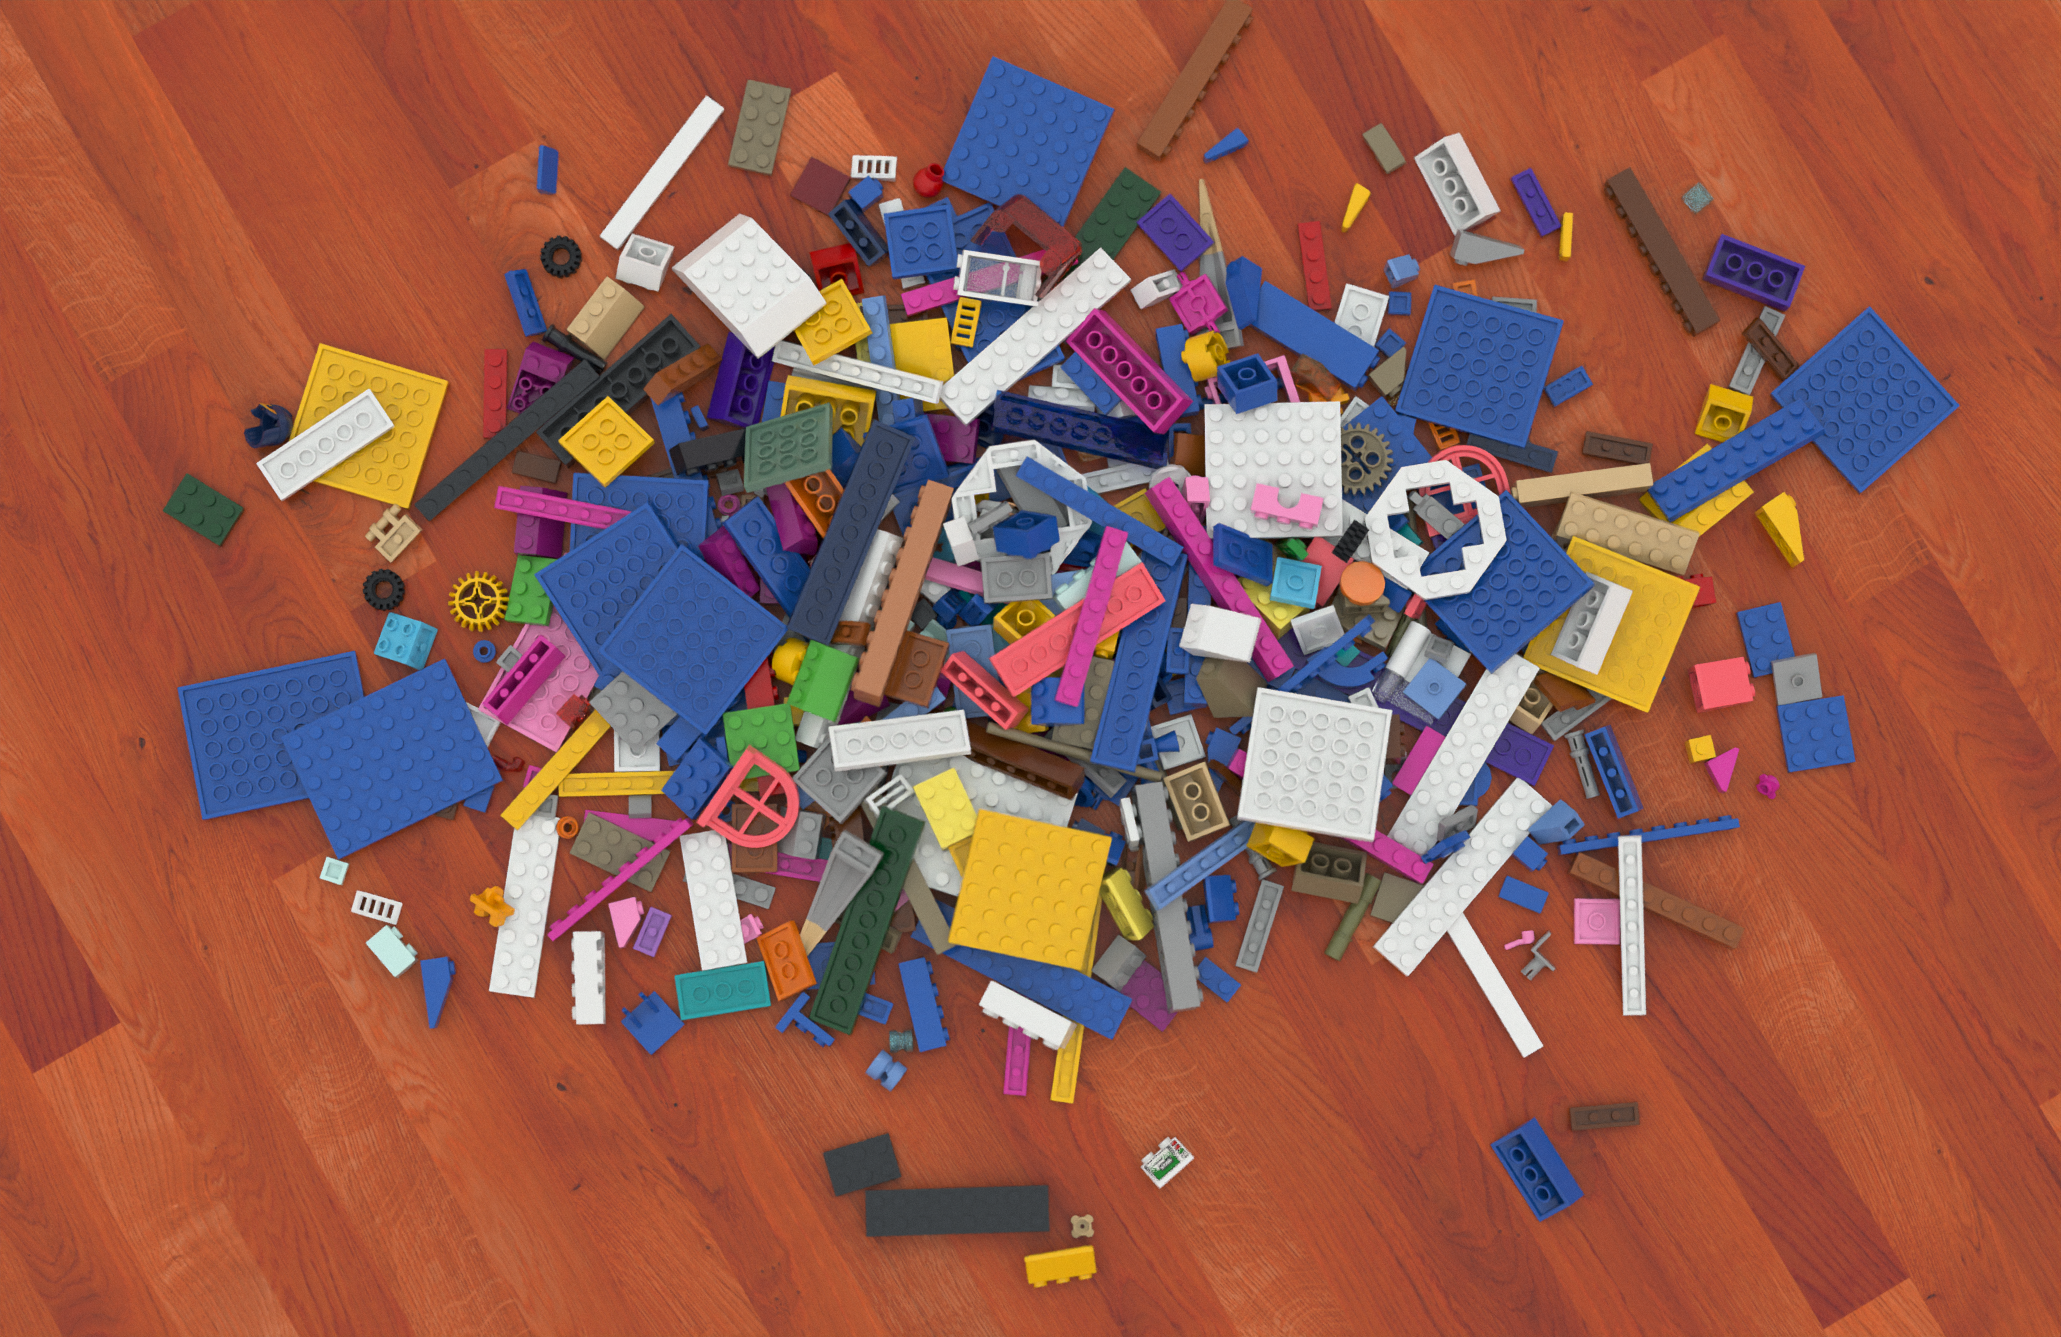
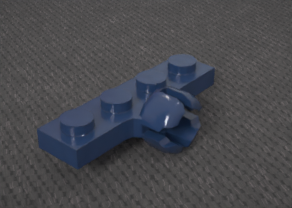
M1469 434L1466 445L1481 448L1491 455L1552 473L1558 451L1532 444L1529 437L1525 449Z

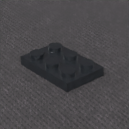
M889 1133L823 1153L835 1196L901 1177Z

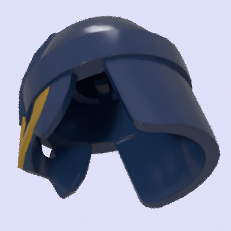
M260 403L255 409L251 410V414L260 419V426L247 428L244 431L245 439L252 448L281 445L291 435L293 429L292 414L279 405Z

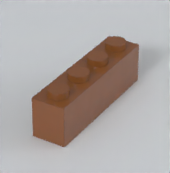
M707 343L657 372L643 390L659 406L710 376L723 359Z

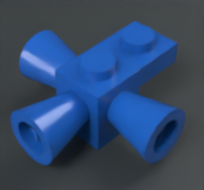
M1148 718L1137 765L1140 764L1142 767L1159 771L1155 763L1156 760H1159L1158 753L1180 752L1175 730L1154 739ZM1141 778V784L1155 783Z

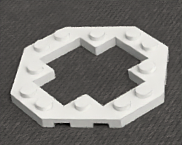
M1036 440L989 446L951 497L954 519L964 516L967 524L975 520L977 512L974 495L996 492L993 469L1022 465L1026 456L1088 491L1086 478ZM1068 506L1069 526L1058 527L1060 542L1054 544L1049 552L1039 553H1049L1051 575L1055 574L1064 559L1070 554L1079 542V539L1092 524L1091 519ZM971 532L980 560L984 557L1006 556L1005 553L997 552L994 537L980 539L978 532L975 534Z
M1447 460L1401 467L1364 519L1365 527L1369 529L1367 538L1372 564L1385 571L1403 586L1415 592L1423 600L1470 593L1506 542L1499 496ZM1449 484L1453 505L1476 502L1483 544L1462 547L1461 551L1465 570L1421 577L1417 555L1395 558L1387 516L1409 513L1406 490Z

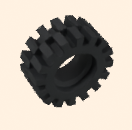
M558 235L554 239L551 237L548 243H544V248H541L540 259L545 270L558 278H562V276L567 278L570 277V274L574 275L576 269L580 268V262H582L581 251L578 245L567 236L561 237ZM558 249H565L570 254L569 261L564 265H558L553 261V254Z
M1354 519L1335 546L1332 554L1347 563L1367 535L1369 529Z
M379 569V571L371 572L372 574L368 575L366 582L363 583L364 589L362 590L366 601L372 607L381 611L393 610V607H398L399 602L403 601V595L405 594V585L402 579L389 569ZM386 581L392 585L393 590L389 597L380 598L376 595V586L380 582Z

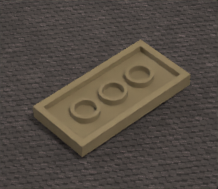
M753 80L747 81L728 167L772 176L792 92L791 89Z
M1092 656L1084 683V724L1054 726L1051 740L1089 749L1094 748L1114 661Z
M589 812L570 854L618 876L621 873L618 870L628 861L632 864L638 859L636 854L644 847L650 849L655 843ZM665 848L627 881L652 892L671 851Z

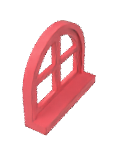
M1471 445L1451 446L1441 450L1428 461L1430 463L1451 459L1452 464L1463 471L1459 457L1465 456L1478 459L1492 473L1473 479L1480 482L1494 478L1499 495L1505 490L1511 494L1503 467L1493 455L1481 448ZM1450 485L1430 490V487L1419 488L1418 494L1423 497L1425 493L1433 495L1450 490ZM1471 503L1463 504L1464 512L1453 514L1464 524H1467L1478 514L1477 508L1472 509ZM1424 521L1426 525L1424 529L1427 536L1431 537L1440 534Z
M749 745L696 823L702 827L708 825L728 840L744 847L759 848L769 846L785 837L793 827L800 808L799 792L793 778L783 767ZM754 763L775 777V780L760 801L739 787ZM778 782L783 786L788 801L785 818L764 804ZM733 794L755 808L740 831L718 817ZM758 811L779 824L777 828L766 834L749 835L744 833Z

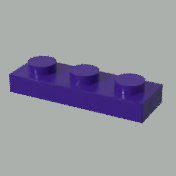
M1529 168L1511 177L1510 180L1540 237L1542 238L1560 229L1562 226L1532 169Z

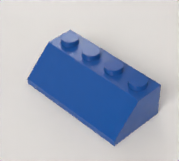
M1535 1117L1490 1144L1539 1222L1569 1207L1584 1195Z

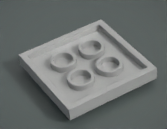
M624 672L620 673L589 702L635 752L677 715V713Z
M828 737L793 776V780L839 823L843 824L887 775V772L880 766L835 772L830 737Z

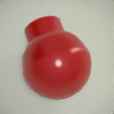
M931 163L928 167L920 169L913 178L915 192L924 198L937 196L943 187L944 181L942 177L944 169L936 163Z

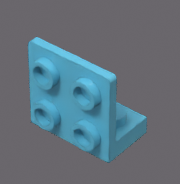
M389 612L374 654L403 663L414 669L422 670L438 629L421 621Z

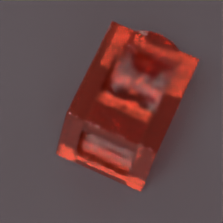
M573 694L555 714L575 731L577 727L574 724L577 721L581 723L589 714L587 710L591 704L582 694L579 697Z

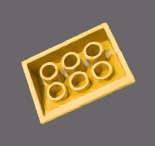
M947 317L890 324L897 370L943 381V385L954 376ZM900 395V400L912 398ZM940 399L937 404L922 400L923 411L948 408Z
M788 375L781 416L830 403L833 408L832 435L842 427L862 447L864 442L863 433L868 432L872 421L876 390Z
M1706 444L1703 448H1701L1698 452H1696L1678 468L1694 460L1700 455L1706 453L1712 448L1708 444ZM1743 480L1671 523L1698 531L1699 536H1701L1754 493V491ZM1648 492L1638 499L1652 517L1669 522Z

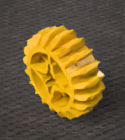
M475 571V578L473 579L470 573L466 574L468 581L465 582L461 577L458 579L462 584L460 587L453 584L452 587L457 590V593H449V596L455 598V601H449L448 605L456 606L450 613L452 615L458 614L454 619L456 622L463 620L461 627L466 628L470 623V631L473 632L476 625H478V631L483 632V625H486L487 629L491 630L492 626L490 623L492 621L496 626L500 624L496 620L498 616L501 619H505V615L501 613V610H507L508 606L503 605V603H507L509 598L502 596L507 594L508 590L506 588L499 590L503 586V582L499 581L494 584L497 579L495 575L491 576L488 580L489 575L487 572H484L482 578H480V573ZM481 584L493 588L496 597L485 596ZM474 585L473 594L468 598L462 599L464 592ZM480 595V598L486 601L478 609V606L472 602L477 600L476 598ZM496 604L494 611L486 618H483L485 609ZM461 606L473 607L476 619L467 617Z

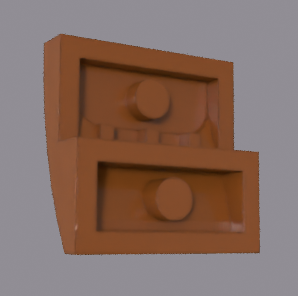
M1185 433L1174 434V456L1170 457V464L1183 466L1191 476L1206 477L1205 436Z
M1547 672L1534 678V684L1559 712L1571 707L1579 710L1596 701L1585 687Z

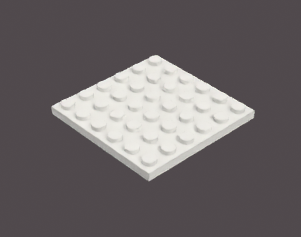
M1340 401L1269 403L1239 414L1234 412L1230 404H1205V466L1210 495V503L1208 508H1206V528L1211 540H1213V526L1217 523L1246 533L1250 538L1258 539L1343 536ZM1257 483L1279 488L1278 502L1284 508L1295 507L1299 503L1301 493L1324 498L1318 527H1312V530L1300 528L1299 523L1290 522V525L1276 522V518L1268 517V520L1254 517L1255 514L1251 513V506Z
M1258 687L1237 819L1373 842L1392 710Z

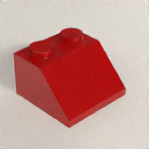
M851 243L810 252L818 291L842 279L852 296L865 293L856 252Z

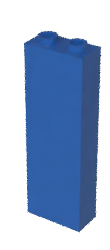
M1264 281L1259 292L1256 321L1248 326L1355 392L1358 387L1363 388L1369 378L1366 374L1370 368L1374 370L1381 359L1378 357L1379 350L1287 293Z

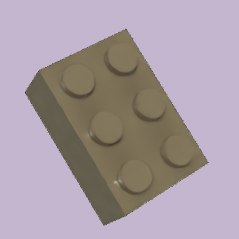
M1313 842L1305 863L1294 866L1291 891L1358 904L1363 889L1367 852Z

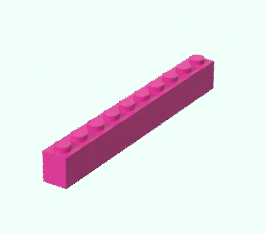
M1170 476L1145 492L1144 494L1175 541L1184 547L1182 552L1188 554V561L1219 608L1261 619L1251 657L1266 680L1270 682L1292 668L1294 665L1235 575L1213 565V542Z
M1238 749L1235 750L1226 767L1236 777L1243 780L1247 753ZM1376 829L1373 842L1339 837L1418 884H1423L1434 865L1431 862L1425 864L1421 856Z

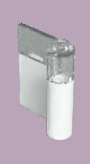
M1411 621L1372 692L1375 694L1374 699L1383 704L1387 701L1432 725L1435 717L1403 694L1406 687L1428 661L1429 658L1425 657L1424 654L1434 635L1423 625ZM1453 645L1446 663L1437 662L1459 677L1471 654Z

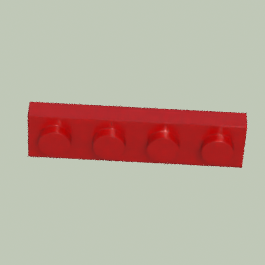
M1320 221L1298 223L1308 307L1314 311L1331 310Z
M507 349L484 350V439H491L507 425Z

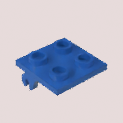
M641 991L638 995L644 1001L632 1012L624 1007L621 1011L626 1017L621 1023L652 1055L685 1024L655 991L648 997Z

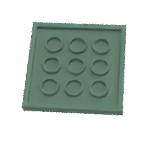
M830 403L746 427L744 488L747 493L832 469L833 408Z

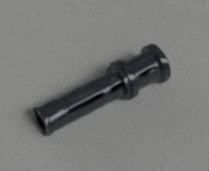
M554 324L548 328L542 338L543 342H549L557 347L559 352H566L580 362L586 359L599 375L603 372L604 367L607 366L606 361H603L572 341L571 335H565L555 328Z

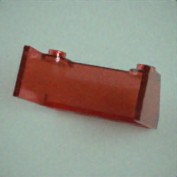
M1017 194L996 209L970 241L981 246L992 231L1003 233L1012 224L1017 226L1047 251L1040 260V268L1048 276V279L1035 294L1043 299L1053 290L1081 255L1082 244L1028 197Z

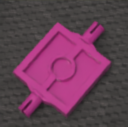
M1181 272V275L1178 274L1177 278L1182 287L1169 300L1188 332L1193 336L1201 329L1207 327L1209 331L1220 333L1214 322L1229 310L1209 276L1205 273L1198 279L1189 281L1185 272Z

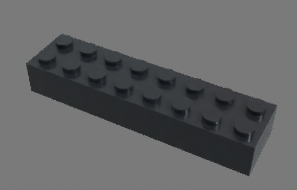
M670 314L538 429L536 433L569 469L577 460L559 444L558 440L607 396L629 416L650 398L643 389L657 372L699 349L701 346L677 319Z
M1048 1185L865 1190L866 1237L1050 1231Z

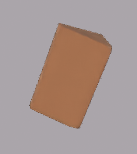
M1125 843L1121 867L1129 873L1132 879L1130 881L1132 887L1138 891H1145L1146 879L1142 849L1145 845L1138 844V855L1132 862L1127 863L1129 846Z

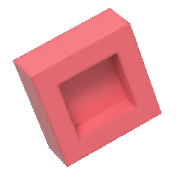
M1414 594L1407 601L1405 606L1407 609L1404 614L1411 618L1419 619L1427 604L1417 594Z

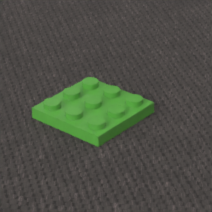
M780 704L723 713L729 762L733 767L747 747L751 745L783 767L788 773L800 770L791 705ZM754 763L744 779L770 776L771 774Z

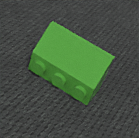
M811 640L787 704L836 722L860 658Z

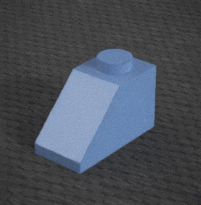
M1410 254L1388 260L1383 270L1392 289H1395L1417 279L1420 268L1416 259H1411Z

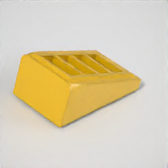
M1358 183L1354 186L1341 231L1344 233L1349 230L1371 194L1369 190Z
M959 297L951 344L973 348L982 307L980 300ZM963 307L975 309V311L965 310ZM961 315L973 317V320L963 319ZM959 324L971 326L972 328L971 330L960 328ZM957 333L970 335V338L957 337Z

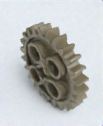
M1349 423L1348 430L1346 431L1341 426V454L1347 456V460L1341 463L1342 487H1344L1345 495L1348 494L1349 490H1352L1353 495L1356 496L1358 490H1361L1364 496L1367 488L1373 493V485L1376 484L1382 487L1380 479L1388 480L1385 472H1392V468L1387 466V464L1394 463L1392 458H1388V456L1393 454V451L1390 449L1386 450L1390 446V442H1382L1385 435L1377 436V428L1370 432L1369 424L1364 429H1361V425L1358 423L1356 428L1353 429L1351 423ZM1361 439L1364 441V445L1356 449L1352 447L1353 441ZM1343 445H1347L1356 457L1361 458L1362 464L1371 471L1370 474H1367L1357 461L1353 463L1352 455L1343 448ZM1375 455L1379 457V461L1375 465H1370L1367 463L1368 457ZM1359 470L1362 472V476L1358 480H1353L1350 478L1351 472Z

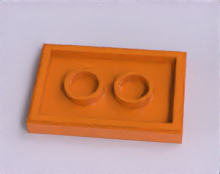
M794 920L788 921L756 938L778 1001H783L817 984Z

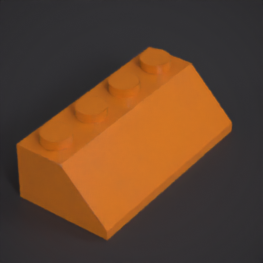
M830 469L784 482L822 538H824L844 490Z

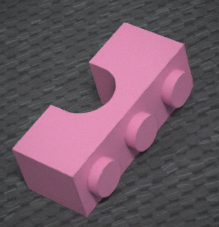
M1257 483L1251 506V513L1255 514L1254 517L1264 520L1272 517L1277 519L1276 522L1290 525V522L1299 523L1300 528L1312 530V527H1318L1324 498L1301 493L1299 503L1295 507L1284 508L1278 502L1279 488Z

